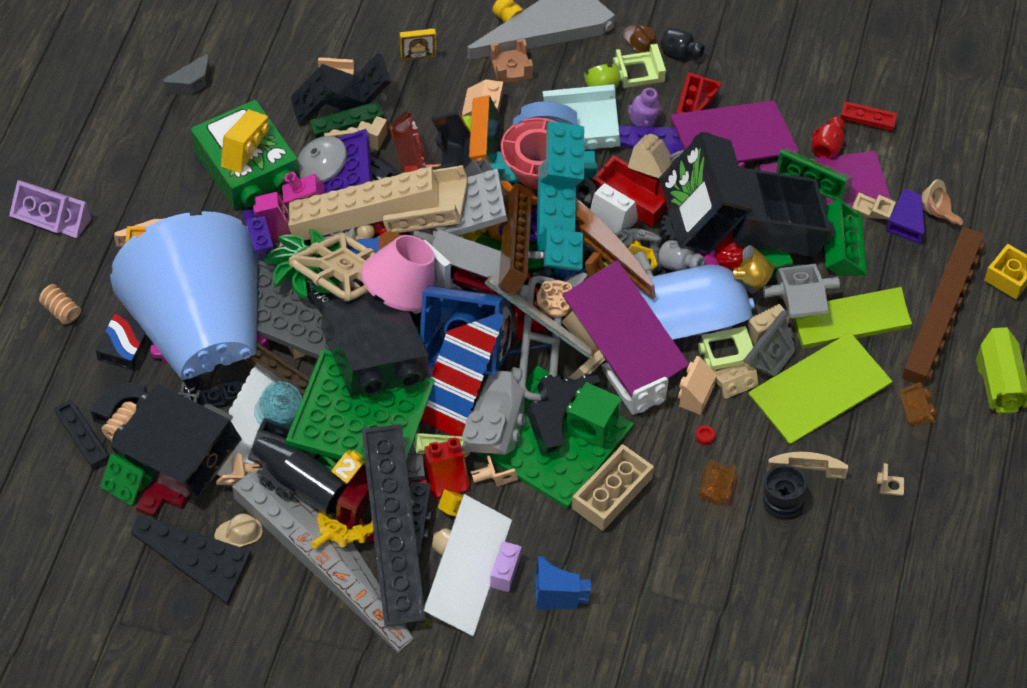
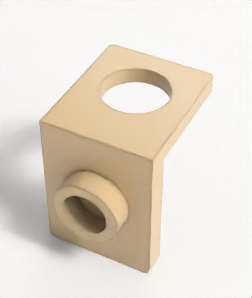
M884 463L882 472H878L877 484H880V494L903 496L904 478L888 476V464ZM894 481L899 484L900 488L892 490L888 484Z

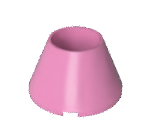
M410 235L399 236L364 262L361 269L362 281L373 296L378 295L385 300L384 304L392 308L404 311L422 310V291L428 286H435L434 252L426 242Z

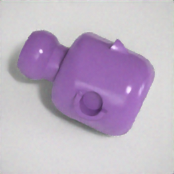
M653 88L644 89L641 95H638L633 100L632 105L628 107L630 120L636 127L654 126L658 116H660V111H662L658 94Z

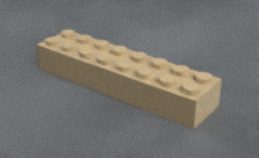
M427 167L366 182L357 186H349L337 191H330L321 195H314L310 198L295 200L289 203L288 226L292 235H298L307 240L310 239L309 229L316 230L322 235H327L383 221L384 215L435 208L439 206L438 182L432 167Z

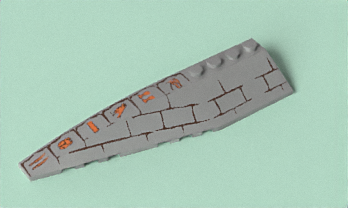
M258 470L247 474L233 485L234 499L398 654L414 641L405 625L384 626L380 585L353 542L347 543L346 547H340L337 542L328 540L317 549L311 547V542L322 535L319 533L320 530L317 525V517L320 510L294 493L291 501L286 497L284 499L280 498L274 492V489L271 487L265 488L259 483ZM334 512L332 513V520H336Z

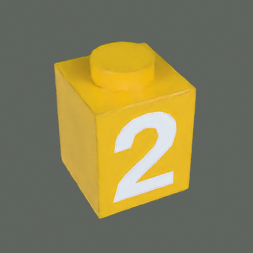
M348 450L332 469V472L348 483L365 461L362 460V455L357 451Z

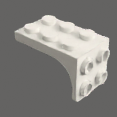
M608 362L602 364V371L632 415L638 412L642 413L649 407L659 405L666 400L667 377H663L635 390L631 397Z

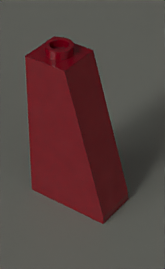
M365 466L358 470L337 502L336 520L346 525L347 529H352V526L358 525L370 501Z

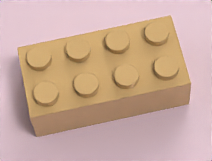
M622 444L576 492L572 499V509L604 531L649 483L653 477L654 466Z

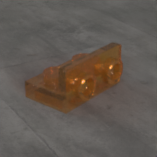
M919 382L899 390L911 426L928 419L932 423L936 422L934 415L937 412L933 403L930 404L929 399L932 396L928 387L924 388L922 383Z

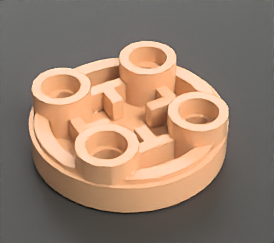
M560 280L545 281L537 294V303L541 312L554 318L563 317L570 313L572 309L562 294L572 289L571 284Z

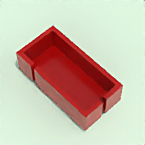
M614 155L604 165V169L602 168L593 178L596 190L605 183L636 202L638 219L652 227L668 210L661 184H659L658 195H656L658 180L648 174L628 168L627 162Z

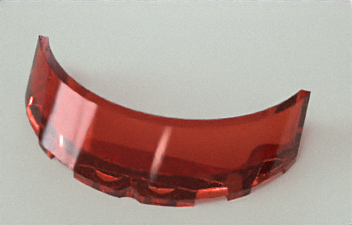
M410 111L403 112L387 125V131H390L393 136L402 172L408 173L420 168H426L414 118H412Z

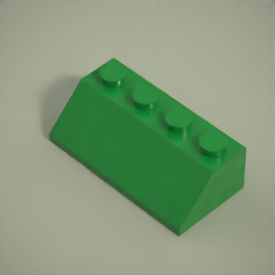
M781 149L779 152L776 173L816 179L822 196L833 201L837 199L843 201L851 189L853 177L807 158L798 152L789 149Z
M837 199L828 204L826 208L827 220L834 224L833 239L824 246L826 268L838 276L867 275L862 214L841 199Z

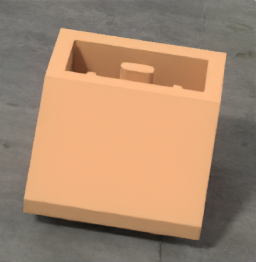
M696 356L694 363H689L687 377H683L680 382L679 388L681 389L678 398L680 399L679 407L701 415L715 386L717 374L701 357Z

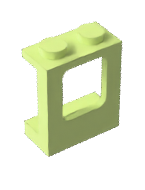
M658 44L650 45V52L621 56L620 49L616 50L613 64L618 65L623 88L665 82L666 69ZM645 64L648 73L647 77L628 79L625 65Z
M746 326L704 334L701 336V342L698 343L699 352L705 358L704 362L714 372L717 369L746 364L743 360L753 348ZM732 338L738 354L714 358L709 342Z

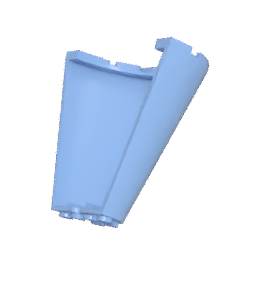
M204 211L202 215L190 216V213L179 214L146 227L145 233L137 238L134 235L120 249L113 261V271L110 275L113 291L182 381L205 372H210L214 370L217 364L230 365L233 362L247 359L251 355L256 354L258 252H254L248 226H244L241 220L217 212Z

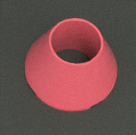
M525 119L523 123L511 126L502 138L501 153L504 161L519 182L532 190H538V166L546 159L547 123L549 121L556 122L550 119Z

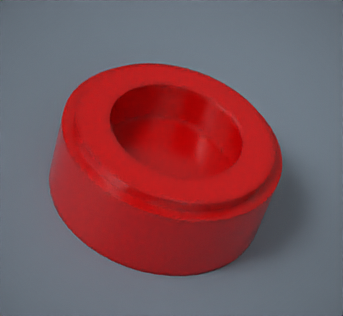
M700 426L696 430L695 439L700 445H710L715 439V431L710 426Z

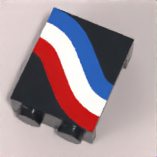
M114 314L96 348L97 359L134 371L136 367L135 355L145 336H148L136 320L124 315Z

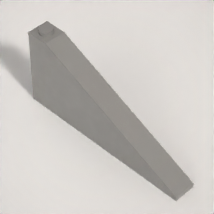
M539 0L469 45L467 58L473 60L489 57L490 44L499 43V52L516 50V41L520 39H525L527 49L599 36L614 27L615 15L598 0Z

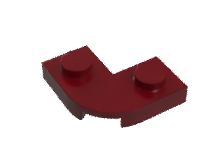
M156 482L145 490L136 506V511L155 518L163 502L182 509L188 498Z

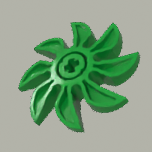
M309 229L311 245L325 240L321 233ZM292 234L279 236L278 241L286 247L272 250L264 259L266 264H278L273 273L274 286L278 287L286 280L292 278V290L301 298L307 299V281L312 282L314 290L321 293H331L321 285H315L313 280L289 265V258L310 247L304 245V239ZM337 242L327 249L334 252L340 249V244ZM312 254L308 257L321 258L323 256L320 254ZM306 266L316 274L324 271L320 267ZM332 276L326 279L327 281L338 287L334 282L331 281L338 280L336 277Z

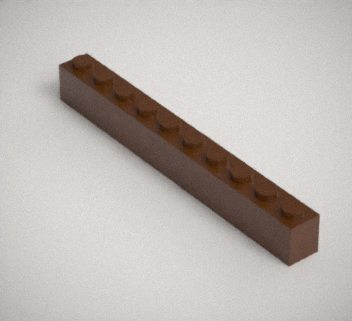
M515 183L505 199L508 221L503 222L498 287L504 292L514 295L517 294L527 279L532 191L518 183Z
M962 227L905 366L902 379L923 387L926 380L930 381L934 371L931 367L932 365L936 366L940 356L937 352L938 350L942 351L945 344L943 337H948L951 329L949 322H954L957 314L954 311L955 307L959 308L963 298L960 295L961 293L965 294L968 287L966 280H971L974 272L971 269L972 265H977L979 259L977 253L983 250L985 244L982 241L983 233Z

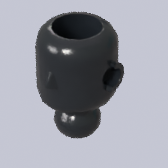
M668 28L661 39L660 47L662 52L671 56L673 60L675 58L685 60L690 54L694 58H701L705 51V45L702 42H694V37L691 33L678 28Z

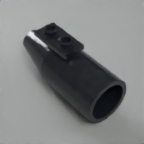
M264 437L258 439L252 448L251 453L264 467L262 470L257 471L259 483L265 488L271 487L280 498L284 499L286 497L290 501L293 499L294 493L326 515L332 514L337 509V502L350 482H344L330 468L300 449Z

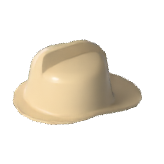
M238 514L232 520L221 524L216 529L214 537L217 540L243 547L256 542L261 537L262 525L250 515Z

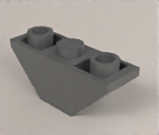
M205 54L163 79L165 92L169 94L193 95L205 88L210 71L209 56Z

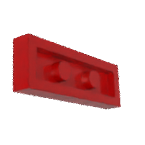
M844 102L841 113L842 120L893 131L897 113L850 102Z

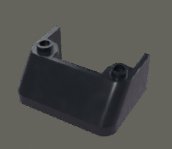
M457 111L432 117L431 120L438 130L436 144L442 150L441 165L432 167V169L437 170L462 165L466 169L471 163L469 158L471 132L461 114Z

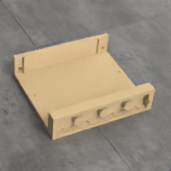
M463 165L433 170L438 182L439 206L384 215L383 223L387 232L401 233L460 224L468 185V177Z

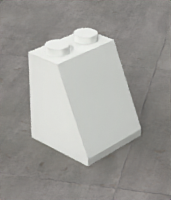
M605 183L594 193L590 210L612 232L617 233L622 229L628 230L637 222L636 202Z

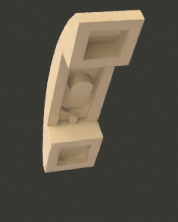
M812 452L780 454L770 458L767 466V472L780 465H789L801 469L825 470L826 477L846 479L848 465L842 461Z

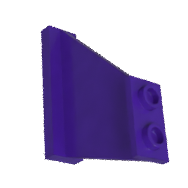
M254 209L244 211L243 216L246 227L248 226L254 252H258V260L264 262L266 255L273 248L265 216H256Z

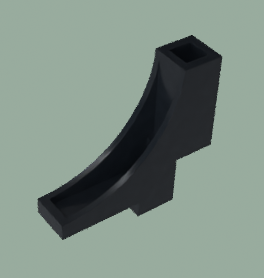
M587 374L579 379L573 380V378H568L563 381L560 375L554 377L553 375H547L541 379L537 385L541 400L532 402L526 411L541 455L559 451L564 445L562 423L566 408L575 399L577 390L583 388L586 382L594 386L600 383L598 375L591 376Z

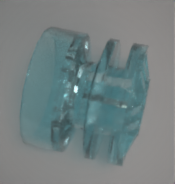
M282 381L271 383L264 389L255 404V418L260 425L265 417L289 426L295 419L302 397L292 384Z

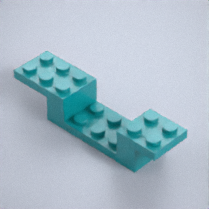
M552 121L547 123L546 159L538 166L537 252H544V267L574 271L582 270L583 233L575 232L576 186L584 179L585 126Z

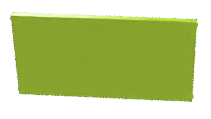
M849 332L748 392V395L780 432L787 443L791 445L891 385L893 381L853 334Z

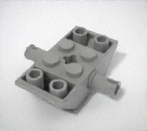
M816 264L779 268L775 273L777 285L763 286L764 298L773 296L783 297L790 318L818 316L828 313L825 290L839 289L840 281L838 276L822 279Z

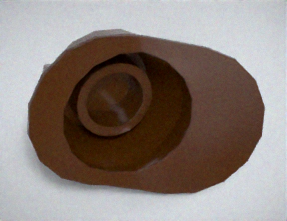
M631 25L623 32L625 41L637 53L650 52V45L658 44L659 47V41L651 27Z

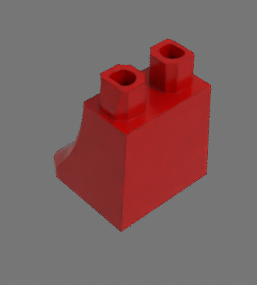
M453 437L449 438L446 442H432L429 446H425L423 465L427 482L430 484L431 495L435 499H441L444 489L459 494L468 492L470 483L459 438Z

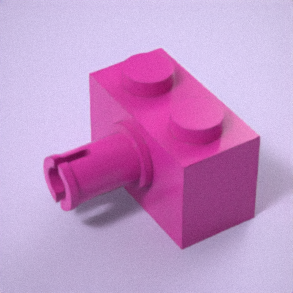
M291 172V174L287 173L285 176V181L288 184L282 186L283 203L288 209L290 202L324 194V183L316 174L301 179L294 172Z

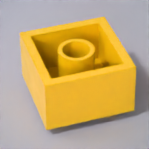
M1007 244L988 267L984 281L1017 299L1027 287V255Z

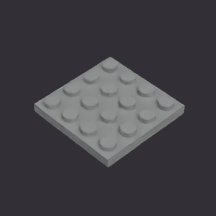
M498 169L468 177L460 224L432 228L434 239L438 229L459 236L508 221Z

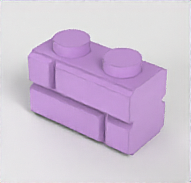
M507 542L501 543L490 575V587L506 592L510 591L521 559L520 546Z

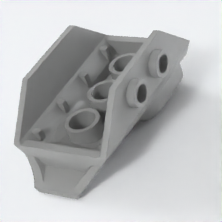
M497 371L495 376L489 375L480 387L474 409L471 410L463 431V451L507 454L515 449L516 443L520 440L521 427L525 424V390L517 384L512 372Z

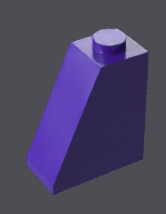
M907 189L903 190L888 220L887 232L921 244L924 234L922 197L920 194Z

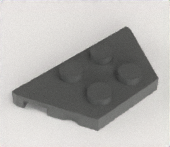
M788 311L780 312L743 360L747 365L769 377L777 376L795 352L792 328L787 326L786 318L789 317Z

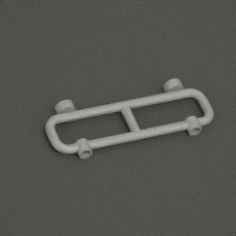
M534 276L529 280L528 285L523 284L517 294L533 305L535 285L555 279L545 276ZM525 308L520 368L512 367L511 372L517 384L525 390L524 398L537 401L541 400L540 395L529 392L526 389L530 340L552 344L549 375L554 377L557 376L561 333L554 328L553 337L531 332L532 312ZM562 317L554 318V321L561 325Z

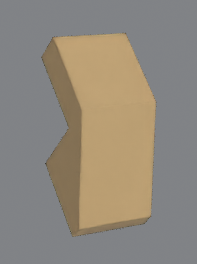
M858 193L852 208L867 218L889 219L896 202L881 195H878L875 200Z

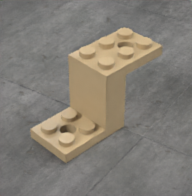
M572 311L562 321L563 325L574 336L594 349L593 356L569 377L575 380L581 376L591 374L606 359Z

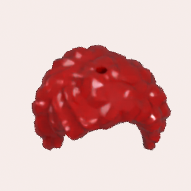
M731 232L716 247L717 256L715 258L719 262V266L729 270L739 268L743 262L742 251L746 247L734 244Z

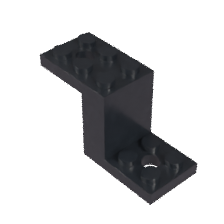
M377 53L356 75L321 64L291 96L298 124L304 126L324 104L342 110L370 104L391 83L383 55Z

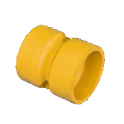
M497 0L493 6V13L502 19L504 23L524 11L513 0Z

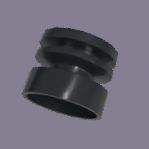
M780 465L769 470L765 476L763 505L769 514L777 518L786 519L794 517L801 512L804 507L807 483L805 475L799 469L789 465Z

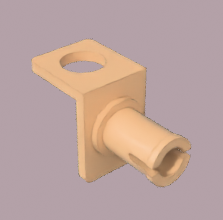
M238 453L231 459L233 475L221 476L216 481V484L235 485L245 475L260 469L256 468L260 467L258 463H243L242 454Z
M490 455L487 456L489 461L488 467L471 471L474 483L492 478L498 487L518 480L515 469L496 474ZM512 475L508 479H502L504 476Z

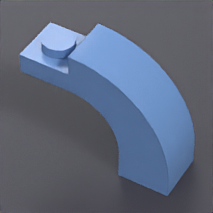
M548 101L525 105L521 107V114L513 118V125L515 126L523 123V120L530 118H545L559 123L577 125V112L564 104Z

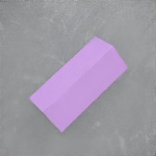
M17 180L9 216L75 238L81 235L92 219L87 202Z

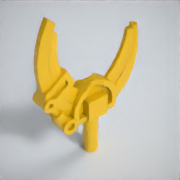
M320 511L317 517V525L320 530L319 533L322 535L311 542V547L317 549L328 540L337 542L340 547H346L347 543H351L354 540L364 543L367 536L374 533L373 523L371 522L364 527L357 525L352 526V529H347L346 525L341 524L338 520H332V514L326 515Z

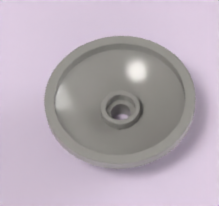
M324 136L308 143L297 158L299 177L304 178L316 174L323 183L335 177L341 171L347 159V150L343 142L333 136Z

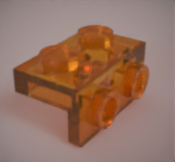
M711 459L708 460L698 495L717 505L728 500L732 493V490H730L732 482L736 477V465L732 464L729 467H725Z

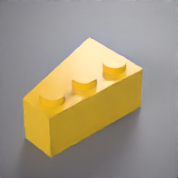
M248 109L223 136L221 167L241 174L262 138L269 130L268 116Z

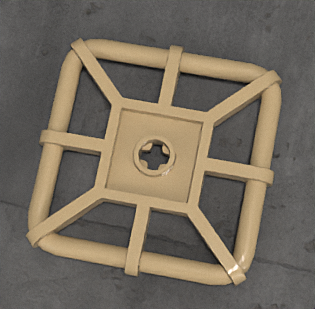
M340 233L320 243L315 242L309 248L289 258V265L313 280L315 285H321L337 297L349 302V300L369 292L365 285L350 292V281L356 278L362 281V266L366 259L375 254V250L363 246L351 237L346 236L345 233ZM337 242L340 244V249L334 252L327 249V247ZM346 244L356 249L360 253H353L352 251L346 248ZM312 254H315V255L320 254V255H322L323 257H321V258H316V257H308V256H310V255H312ZM306 266L320 267L324 271L316 274ZM332 276L343 282L344 291L326 279Z

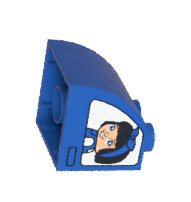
M435 286L426 287L422 291L420 338L428 353L427 366L435 367L447 331L499 313L505 317L502 319L499 335L496 337L493 352L490 355L488 364H486V371L483 373L495 376L511 350L513 309L510 299L505 296Z

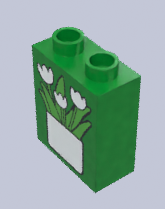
M256 100L190 128L195 154L234 211L245 206L248 208L256 205L255 197L277 191L283 193L282 186L288 184L285 181L287 173L291 174V172H294L299 178L298 159L269 118V130L262 138L241 174L221 167L223 136L248 109L266 115Z

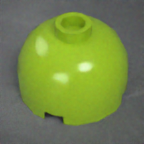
M607 64L589 69V74L584 73L587 87L614 84L616 89L620 82L618 65L612 64L613 67H608Z

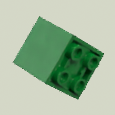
M586 382L583 388L577 390L575 401L573 403L570 402L567 407L566 413L568 416L565 421L567 433L602 448L619 420L621 397Z

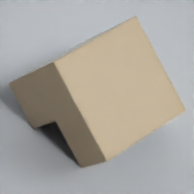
M376 116L372 124L363 121L359 124L357 129H367L369 132L370 148L379 150L387 135L386 119Z

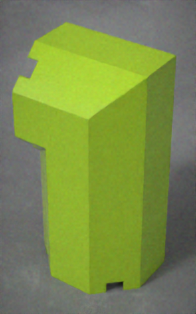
M1007 327L992 328L982 342L976 358L978 372L983 375L990 409L993 410L995 408L998 414L1016 413L1019 411L1018 407L1023 406V409L1027 407V377L1019 343Z

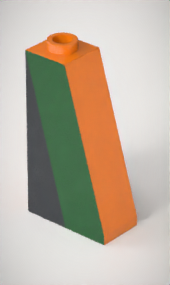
M490 95L476 97L472 100L469 152L471 161L478 160L480 162L481 159L486 158L489 163H494L503 120Z

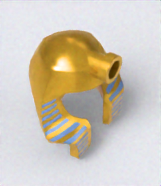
M749 245L742 251L743 262L739 268H734L733 276L734 279L742 280L747 291L755 293L768 283L775 265L770 263L757 249Z

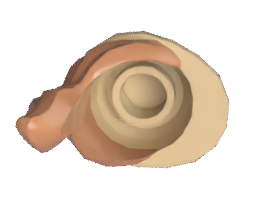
M940 179L933 181L922 192L923 209L929 215L945 218V220L952 224L962 226V218L952 213L951 199L946 193L945 183Z

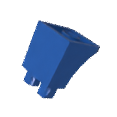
M538 556L535 570L536 609H577L578 603H589L591 580H580V574L562 570L550 563L544 556Z

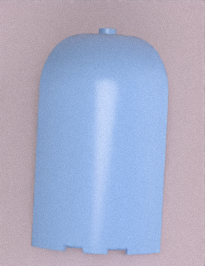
M702 265L650 277L655 286L656 298L654 299L637 287L672 340L744 322L753 316L752 309H755L753 298H748L746 288L741 279H734L731 270L719 265Z

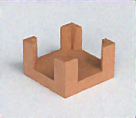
M525 39L516 41V50L499 52V43L490 44V60L497 81L506 84L532 79L533 64L531 59L528 60Z

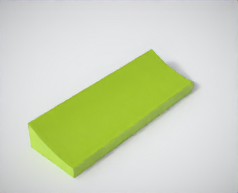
M902 287L827 301L828 313L791 318L802 349L830 344L849 332L857 339L908 329L912 326Z

